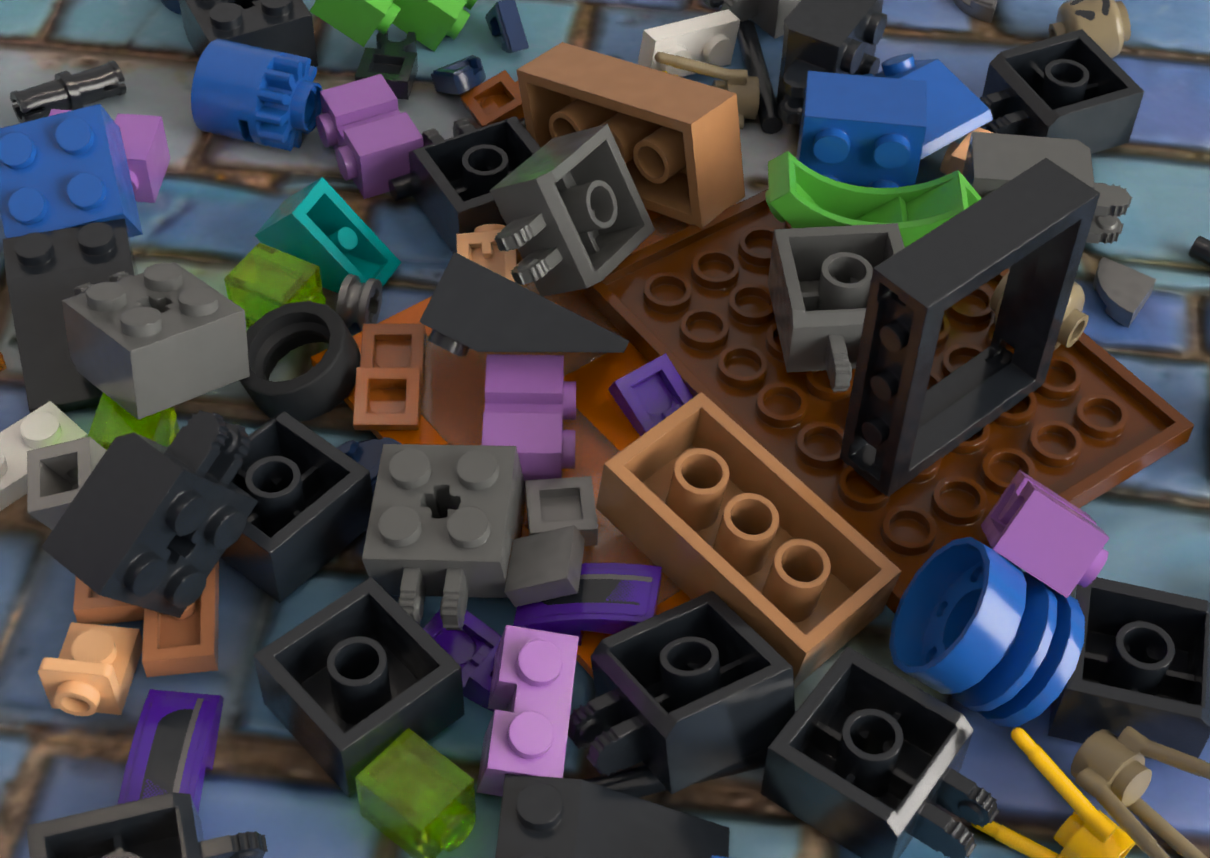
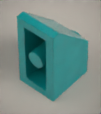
M323 177L285 199L254 235L294 278L339 293L341 284L348 274L359 276L361 283H366L369 278L379 279L383 287L402 263Z

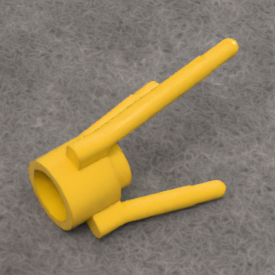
M1022 727L1014 728L1011 731L1012 740L1074 810L1053 837L1063 849L1058 854L994 821L984 825L983 828L980 825L974 826L971 823L972 826L1029 858H1125L1135 842L1102 811L1097 810L1025 729Z

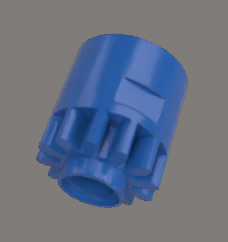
M215 39L203 51L194 73L191 90V110L194 122L198 129L203 132L291 151L293 147L300 148L302 145V134L308 135L316 128V116L322 113L320 91L323 89L319 83L313 82L317 74V67L311 66V59L224 39Z

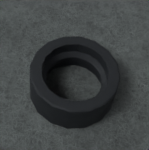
M311 301L288 303L267 312L247 330L250 376L239 381L256 406L269 418L285 411L299 422L312 420L332 411L349 396L354 388L356 367H360L361 355L357 343L342 317L328 305ZM324 342L329 344L320 362L307 373L292 380L269 381L270 374L278 361L291 350L309 343Z

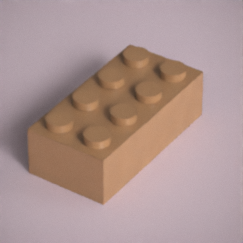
M561 42L516 70L526 129L538 145L542 148L552 138L608 124L646 209L703 228L724 210L735 205L745 197L737 93Z
M702 392L604 463L596 509L656 566L662 567V572L691 599L713 591L793 667L794 689L883 612L902 572Z

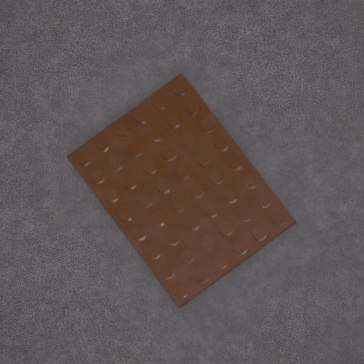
M766 190L727 208L703 228L693 224L629 255L603 281L583 289L584 296L649 362L666 353L693 397L700 392L705 394L902 571L886 603V606L894 614L903 593L916 572L934 552L952 540L972 537L992 549L981 528V524L1019 470L1076 507L1081 508L1188 442L1194 427L1192 422L1083 332L1071 347L1067 348L1061 344L1054 350L1045 383L1041 387L1031 392L1026 398L1002 413L997 419L984 426L979 432L959 444L943 458L941 457L914 479L887 497L855 472L850 465L848 466L840 459L855 369H852V379L848 391L837 392L831 390L826 370L786 371L768 288V276L774 229H790L792 227L787 221L782 223L774 217L766 202ZM1008 269L944 311L927 390L990 347L995 329V311L991 310L990 301L997 285L1008 273ZM1006 342L1005 348L1014 353L1015 348Z

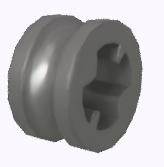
M348 274L344 278L338 294L336 313L342 317L347 328H350L353 323H358L362 331L363 324L377 323L382 303L381 281L369 278L366 283H361L359 276Z

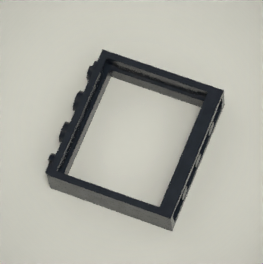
M1045 158L873 268L840 452V459L848 466L850 465L855 472L881 493L889 497L918 476L919 473L940 458H943L958 447L959 444L968 440L983 429L984 426L990 424L1002 413L1008 411L1045 383L1100 193ZM1010 267L990 347L927 390L944 311ZM1006 342L1015 348L1014 353L1005 348Z

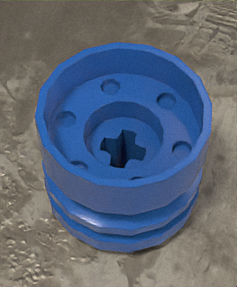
M972 537L952 540L934 552L916 572L903 593L893 618L889 648L893 664L905 674L941 694H951L964 707L971 711H977L984 718L1000 727H1019L1038 717L1061 694L1072 676L1084 644L1085 617L1078 600L1070 595L1068 598L1064 597L1028 572H1022L1020 567Z

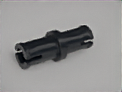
M110 61L105 65L72 75L68 71L57 73L53 81L21 91L11 92L10 100L13 103H18L12 105L18 121L24 123L48 117L51 109L76 110L90 103L116 95H123L126 93L127 88L124 83L120 85L118 83L125 81L119 65L115 61Z

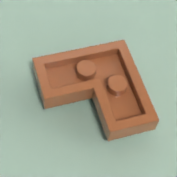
M219 561L206 578V586L200 597L185 609L180 618L98 595L76 577L73 611L77 623L99 625L144 620L142 664L146 677L218 671Z

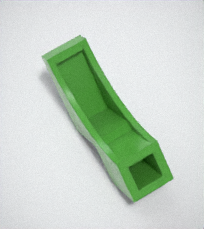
M316 0L310 12L363 47L375 29L385 35L391 24H393L405 33L415 32L417 41L435 51L446 35L453 40L458 36L470 16V13L463 8L466 7L471 10L477 0Z
M789 151L768 161L769 189L765 192L767 205L778 221L782 223L787 221L792 228L898 223L904 247L906 248L982 199L959 170L916 185L873 188L850 185L825 177L805 166Z

